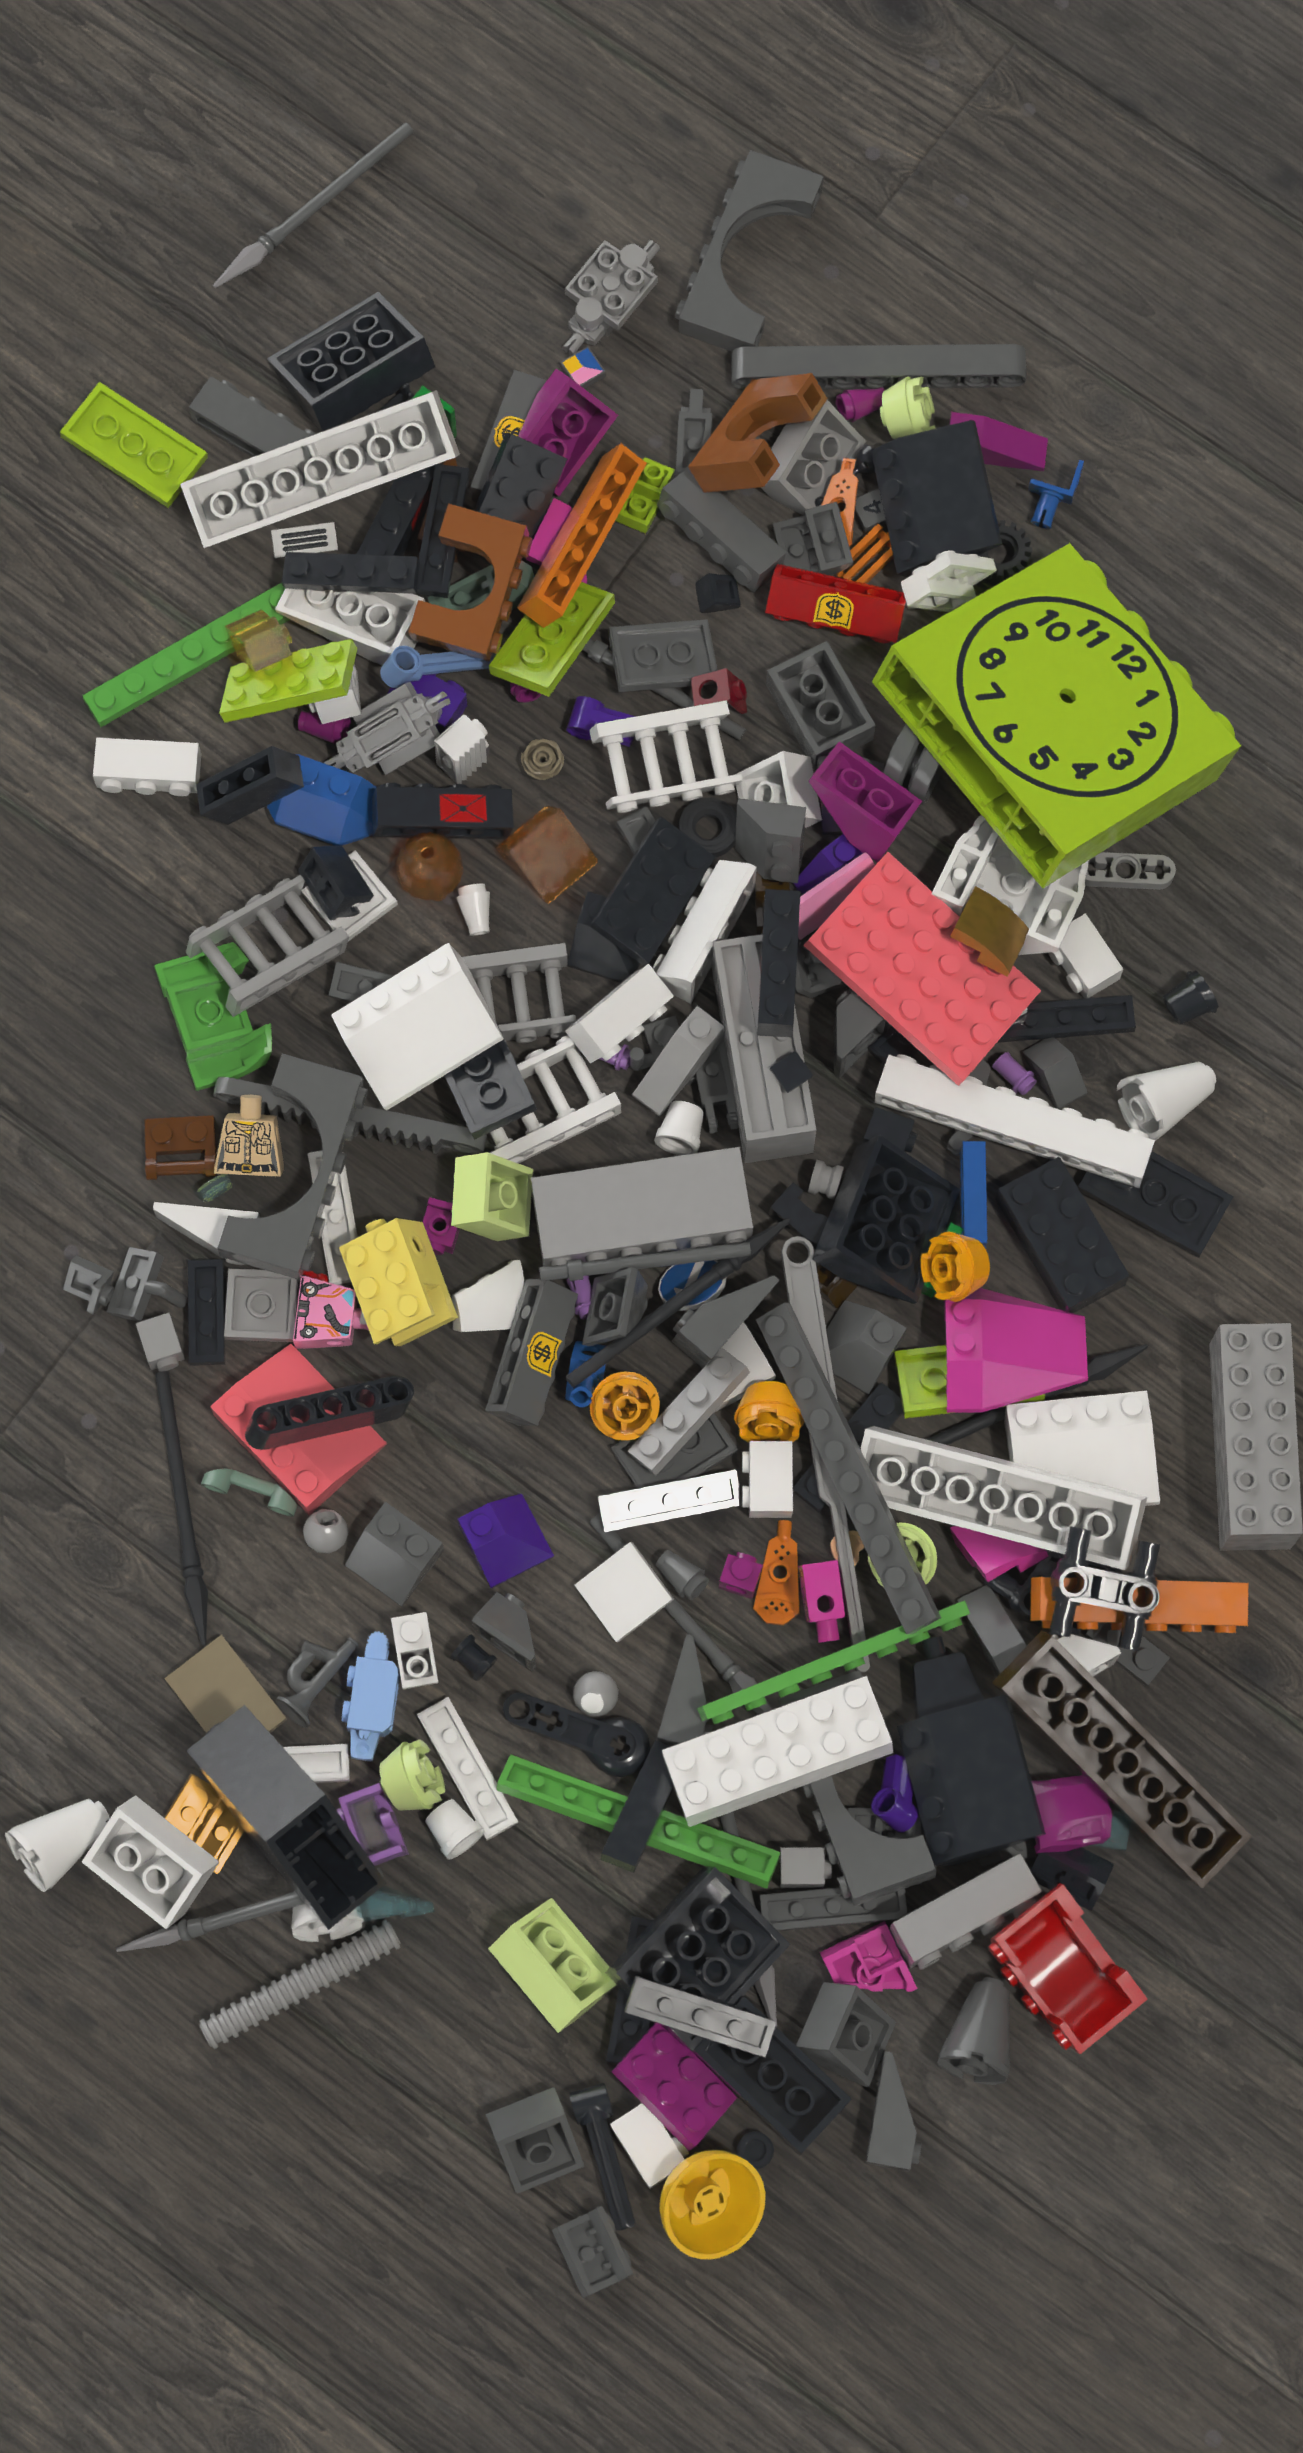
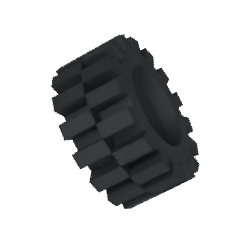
M1000 520L998 525L1001 541L1003 544L1011 547L1014 554L1013 558L1003 564L994 562L997 571L983 579V582L988 578L991 579L990 585L996 586V581L1003 582L1029 566L1032 547H1030L1031 540L1029 536L1025 538L1026 531L1023 528L1019 531L1016 530L1017 524L1011 522L1010 527L1005 526L1006 520ZM988 551L978 555L979 557L990 558Z

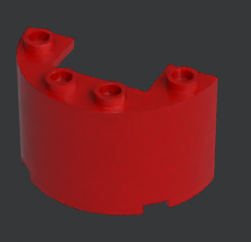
M1059 1883L992 1937L991 1945L988 1946V1949L997 1961L1003 1964L999 1971L1004 1979L1012 1987L1017 1985L1023 1992L1024 1996L1020 1999L1033 2016L1039 2012L1053 2028L1052 2035L1064 2050L1071 2047L1077 2053L1082 2054L1148 1999L1128 1971L1113 1962L1080 1917L1084 1914L1083 1910L1064 1884Z

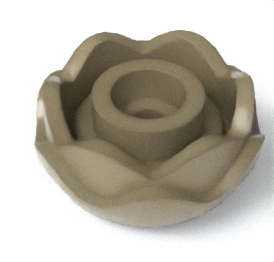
M537 739L531 741L522 753L521 763L525 772L530 777L537 780H548L555 777L561 771L564 764V755L556 742ZM544 758L546 761L541 763L540 759Z

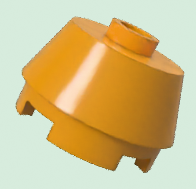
M944 1232L938 1237L929 1240L931 1245L928 1253L921 1255V1273L924 1282H930L937 1292L936 1298L958 1302L981 1288L987 1282L990 1273V1261L985 1247L979 1240L954 1232Z
M627 1371L614 1373L602 1380L595 1388L593 1397H591L592 1402L590 1403V1413L595 1426L604 1435L616 1440H633L642 1436L656 1422L660 1409V1400L654 1385L646 1377Z
M762 1381L750 1385L746 1389L734 1414V1420L740 1429L739 1436L748 1443L761 1440L792 1441L793 1443L799 1438V1430L805 1422L788 1386L775 1381Z

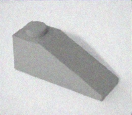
M696 1006L674 1033L632 1096L660 1117L724 1039V1026Z

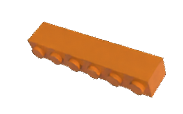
M622 443L601 457L517 607L543 628L563 616L647 464Z
M1050 1577L1031 1578V1621H1042V1628L1049 1629L1055 1601L1052 1600ZM1065 1578V1589L1067 1591L1073 1590L1077 1584V1578ZM1157 1580L1159 1602L1152 1611V1616L1149 1617V1620L1145 1619L1146 1631H1167V1625H1180V1632H1202V1625L1215 1626V1633H1236V1626H1248V1583ZM1142 1586L1136 1588L1133 1592V1601L1136 1605L1141 1604L1145 1599V1590ZM1081 1603L1080 1606H1076L1073 1622H1077V1629L1098 1630V1623H1111V1630H1121L1124 1615L1119 1610Z

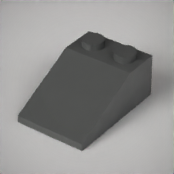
M775 1276L769 1277L701 1305L696 1312L689 1308L674 1326L673 1330L677 1334L671 1342L703 1369L774 1288L779 1279Z

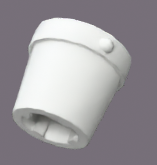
M671 1102L663 1123L657 1130L654 1140L656 1145L676 1155L697 1153L700 1146L699 1138L704 1114L703 1110L689 1102Z
M453 1799L438 1806L429 1814L425 1821L441 1846L440 1850L448 1860L467 1851L484 1833V1829L477 1820L474 1821Z

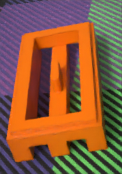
M877 524L850 550L853 561L877 538L880 540L847 573H844V570L834 575L839 578L852 580L887 545L890 549L856 581L867 584L894 558L889 533H885L883 527Z

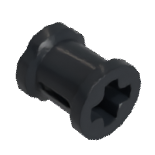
M472 1634L466 1637L450 1656L453 1661L458 1660L473 1674V1679L476 1682L497 1661V1657L494 1654L490 1656L475 1642V1637Z

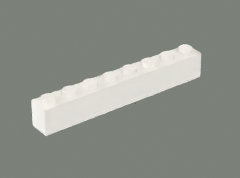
M888 1055L875 1093V1103L1050 1160L1060 1156L1062 1162L1066 1165L1140 1188L1155 1140L1149 1139L1146 1133L1135 1129H1130L1127 1132L1115 1128L1114 1123L1105 1119L1093 1121L1082 1117L1080 1112L1071 1108L1059 1110L1050 1107L1048 1102L1040 1098L1030 1097L1028 1100L1016 1096L1013 1090L1006 1087L998 1086L994 1089L982 1085V1081L968 1076L958 1086L936 1065H931L929 1068L916 1064L917 1061L906 1055H897V1057Z

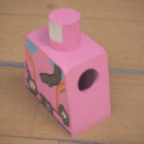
M302 1276L293 1336L295 1348L309 1349L350 1346L353 1343L354 1329L369 1330L361 1308H357L358 1299L355 1290Z

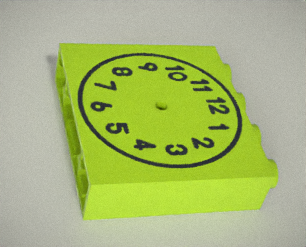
M1070 543L893 644L872 680L875 687L1042 888L1050 885L1217 781L1241 747L1240 743L1235 739V732L1230 721L1223 714L1212 711L1192 688V681L1186 669L1178 662L1168 660L1150 638L1148 627L1143 618L1136 612L1124 608L1108 589L1102 570L1094 562L1084 560Z

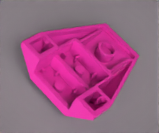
M979 1288L958 1302H953L949 1299L944 1300L947 1413L986 1412L1088 1381L1085 1316Z

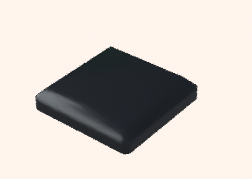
M796 1051L770 1067V1070L787 1093L813 1077V1074Z

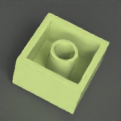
M488 1152L457 1157L455 1160L451 1225L495 1241L528 1237L533 1169Z

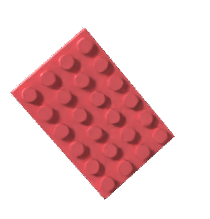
M887 852L803 946L959 1086L1041 990L1014 965L1007 977L976 962L981 953L980 951L950 937L960 916L942 900L932 895V891Z

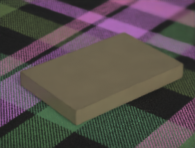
M222 1635L164 1678L206 1734L214 1725L225 1721L244 1705L270 1733L287 1720Z

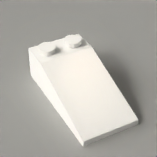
M285 589L275 611L333 642L352 639L358 648L357 654L372 662L383 665L397 647L409 646L414 649L417 641L412 640L408 631L418 600L424 602L425 600L412 593Z

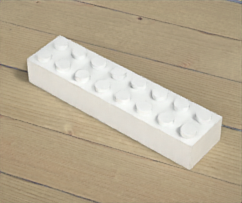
M436 390L188 480L180 485L203 547L206 548L459 456L460 453Z
M876 1426L865 1429L861 1451L888 1508L1065 1554L1070 1526L1091 1530L1086 1560L1122 1570L1131 1567L1147 1502L1146 1496Z

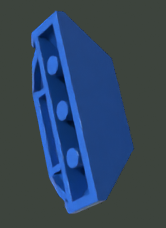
M295 754L300 758L304 787L267 805L275 824L335 846L346 845L373 835L372 796L376 786L361 776Z

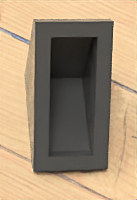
M1054 1037L1044 1039L1022 1052L1023 1057L1056 1109L1060 1110L1087 1095L1088 1092L1073 1053Z

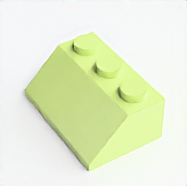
M552 1898L512 1924L488 1948L558 2033L581 2017L617 1986L605 1973L610 1968Z

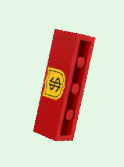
M777 564L772 576L765 613L772 614L776 619L790 621L792 619L803 621L813 628L829 627L838 629L844 635L855 636L860 634L869 636L872 640L879 643H889L890 641L897 643L906 607L904 592Z

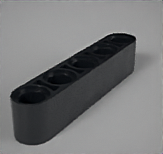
M390 1376L263 1405L253 1412L245 1431V1438L253 1448L266 1450L396 1420L406 1412L414 1395V1387L405 1377ZM390 1395H394L398 1397L400 1400H395L391 1398ZM357 1402L364 1403L368 1408L361 1407ZM325 1410H330L335 1415H330L326 1413ZM291 1417L299 1418L303 1423L295 1422ZM259 1425L267 1426L270 1430H263Z

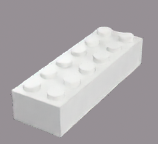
M867 1676L669 1747L662 1750L687 1824L691 1827L893 1753V1746Z

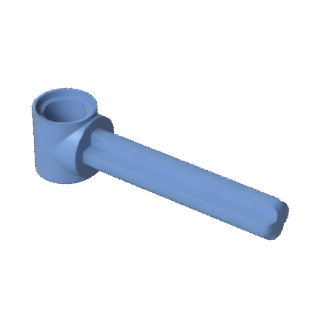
M399 646L382 665L380 674L382 680L388 686L398 688L405 683L419 681L422 675L487 669L497 654L492 653L490 662L457 652L420 655L409 646Z

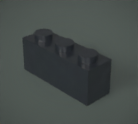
M270 746L196 784L200 815L229 825L303 788L299 756Z

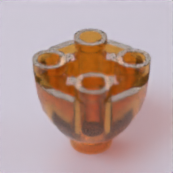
M434 832L418 833L409 838L399 850L396 860V873L399 884L412 896L424 900L441 901L445 899L460 883L464 870L462 856L456 845L444 835ZM430 854H433V857L428 858V859L426 858V857H428Z

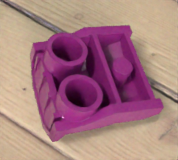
M1084 1774L1052 1780L1032 1781L1046 1833L1035 1838L1036 1845L1034 1847L1036 1853L1066 1852L1088 1845L1102 1844L1111 1837L1112 1812L1107 1797Z

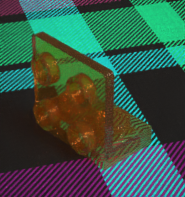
M548 805L496 847L503 859L514 861L546 903H551L598 863L596 856L560 808Z

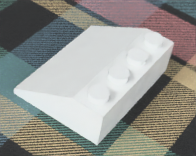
M449 943L331 1014L346 1046L385 1110L392 1108L504 1039L465 960Z
M1147 1391L1006 1405L1004 1425L1011 1462L1146 1496V1506L1160 1504L1153 1426Z

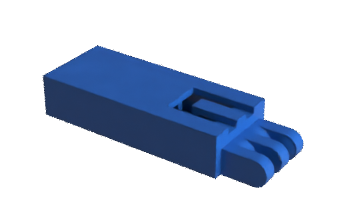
M963 1141L960 1150L961 1227L964 1229L961 1235L979 1240L986 1249V1142Z

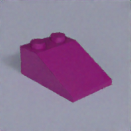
M555 369L536 395L518 437L567 458L554 491L557 496H560L618 417V414L573 379Z
M841 742L836 744L809 780V783L849 843L862 853L866 852L877 863L922 803V800Z

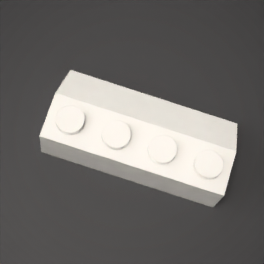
M719 860L714 869L710 867L707 869L700 886L704 887L698 898L693 896L690 899L684 912L687 915L682 927L679 925L675 926L668 940L671 947L666 956L662 953L658 956L653 966V970L674 996L690 1004L692 1003L712 967L713 942L727 940L755 890L756 866L749 863Z

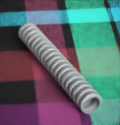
M386 1919L381 1921L382 1925L378 1928L374 1925L371 1927L372 1931L367 1933L364 1930L361 1932V1937L353 1936L351 1938L352 1942L347 1944L344 1941L341 1943V1948H331L332 1953L328 1955L326 1952L322 1953L321 1959L313 1958L310 1965L307 1966L304 1963L301 1965L302 1969L298 1971L296 1969L291 1970V1975L286 1976L283 1974L281 1976L282 1980L278 1982L272 1980L271 1986L267 1988L265 1985L261 1986L260 1992H250L251 1997L247 1999L245 1996L241 1997L240 2003H230L231 2007L229 2009L221 2008V2013L215 2015V2013L210 2014V2019L207 2021L204 2018L201 2019L199 2026L210 2047L216 2049L219 2047L218 2043L222 2041L226 2044L229 2042V2037L237 2038L239 2036L238 2032L243 2030L246 2033L249 2031V2026H259L258 2021L264 2019L266 2022L269 2020V2015H279L278 2010L282 2008L288 2010L291 2003L299 2004V1999L302 1997L305 1999L310 1998L309 1994L313 1991L317 1994L320 1992L319 1988L323 1986L325 1988L330 1987V1982L335 1981V1983H338L340 1981L339 1977L343 1975L346 1978L349 1977L350 1971H360L359 1966L363 1964L366 1967L369 1966L370 1960L374 1958L376 1961L380 1960L379 1955L383 1953L386 1956L389 1955L390 1949L394 1947L396 1950L400 1949L401 1943L390 1922H387Z

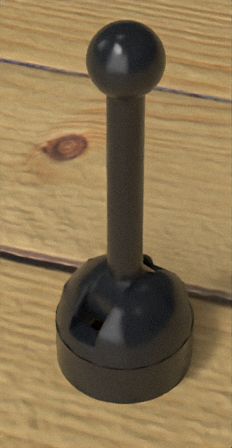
M867 444L859 449L854 457L856 463L853 475L855 476L859 472L863 474L875 472L871 453L873 448ZM820 496L815 499L816 507L822 504L824 497Z

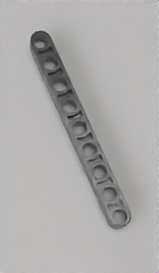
M1018 344L745 346L736 348L731 352L732 385L741 390H745L751 380L806 373H813L821 389H876L880 387L888 389L907 376L911 379L923 377L922 388H1010L1022 386L1027 381L1026 350Z

